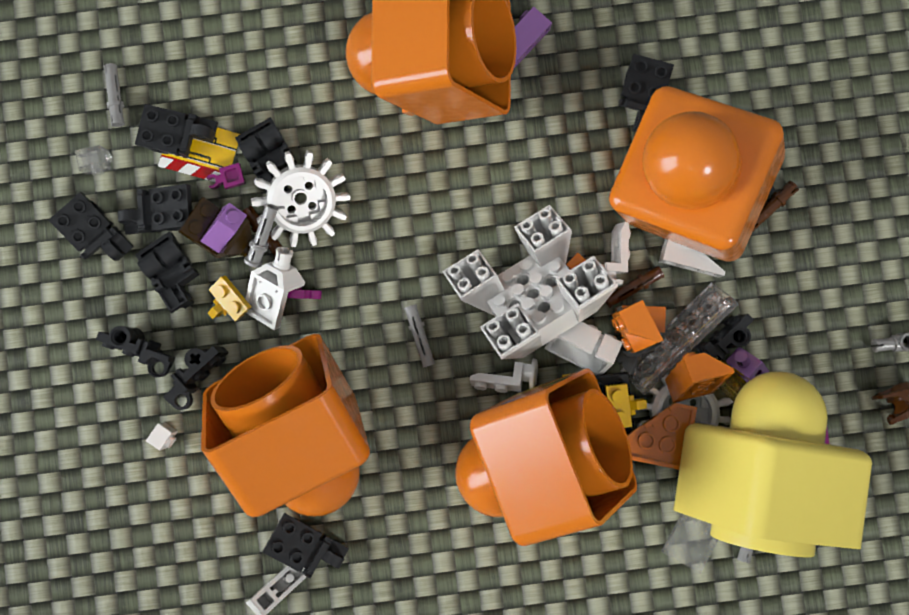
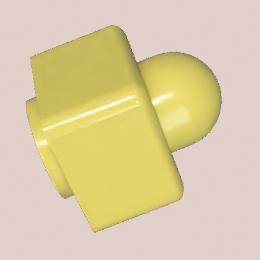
M767 372L749 380L740 389L733 404L730 427L704 423H693L687 426L684 433L673 510L710 523V535L713 538L762 552L793 557H814L816 545L861 549L872 460L867 453L861 450L825 443L828 419L827 409L822 396L810 382L789 372Z

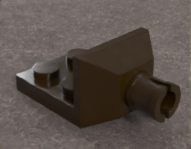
M202 197L178 232L216 258L234 257L237 255L248 256L252 234L250 222L247 218L244 219L236 233L219 253L201 242V239L221 211L219 207L205 197Z

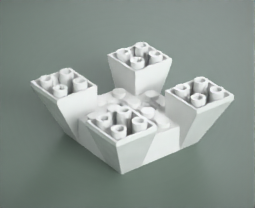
M550 205L514 226L529 256L501 274L497 275L478 249L442 271L463 302L495 316V318L483 324L480 328L501 360L526 357L596 313L618 287L617 282L594 256L569 270L566 266L572 231Z

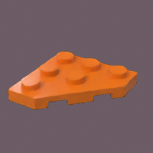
M673 403L628 433L627 437L631 448L632 460L679 470L685 429L687 426L695 423L697 407Z

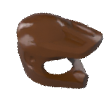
M909 381L898 383L871 397L872 400L886 399L887 403L894 405V411L887 416L889 425L909 418Z

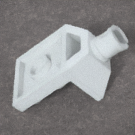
M278 247L274 261L266 263L251 272L245 298L252 306L247 314L273 330L280 328L288 292L305 285V281L298 270L290 265L293 251L286 247Z

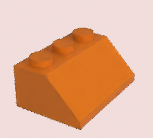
M690 352L682 356V360L670 371L665 381L672 401L676 403L713 394L735 372L732 367L706 353L696 354L695 352Z

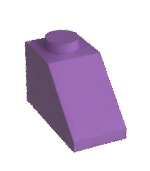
M228 203L221 209L201 239V242L219 253L236 233L247 215Z

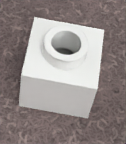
M165 422L158 423L146 439V442L159 451L170 448L176 441L174 436L178 431Z

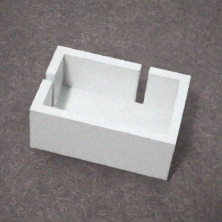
M581 321L548 342L544 349L583 369L589 368L594 375H603L614 364L622 342L611 334H601V331L594 325H587Z

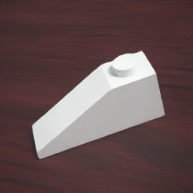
M664 239L659 262L718 278L725 276V271L706 254Z
M286 566L251 597L246 604L256 615H267L306 578L303 574L305 568L303 567L300 573Z

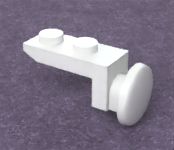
M628 222L619 223L614 226L611 234V262L601 264L617 282L618 286L623 285L624 280L616 279V274L628 272V260L630 258L629 238L631 234Z
M533 358L531 364L515 362L513 377L485 373L471 375V386L478 390L492 388L501 393H506L508 390L521 392L522 382L524 381L529 382V389L534 388L538 376V361Z

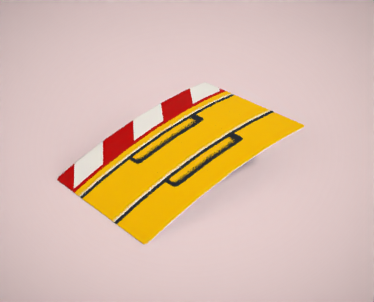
M217 127L214 142L193 138L188 158L170 153L161 154L158 167L208 180L206 178L208 175H220L219 168L232 165L238 147L235 137L240 134Z

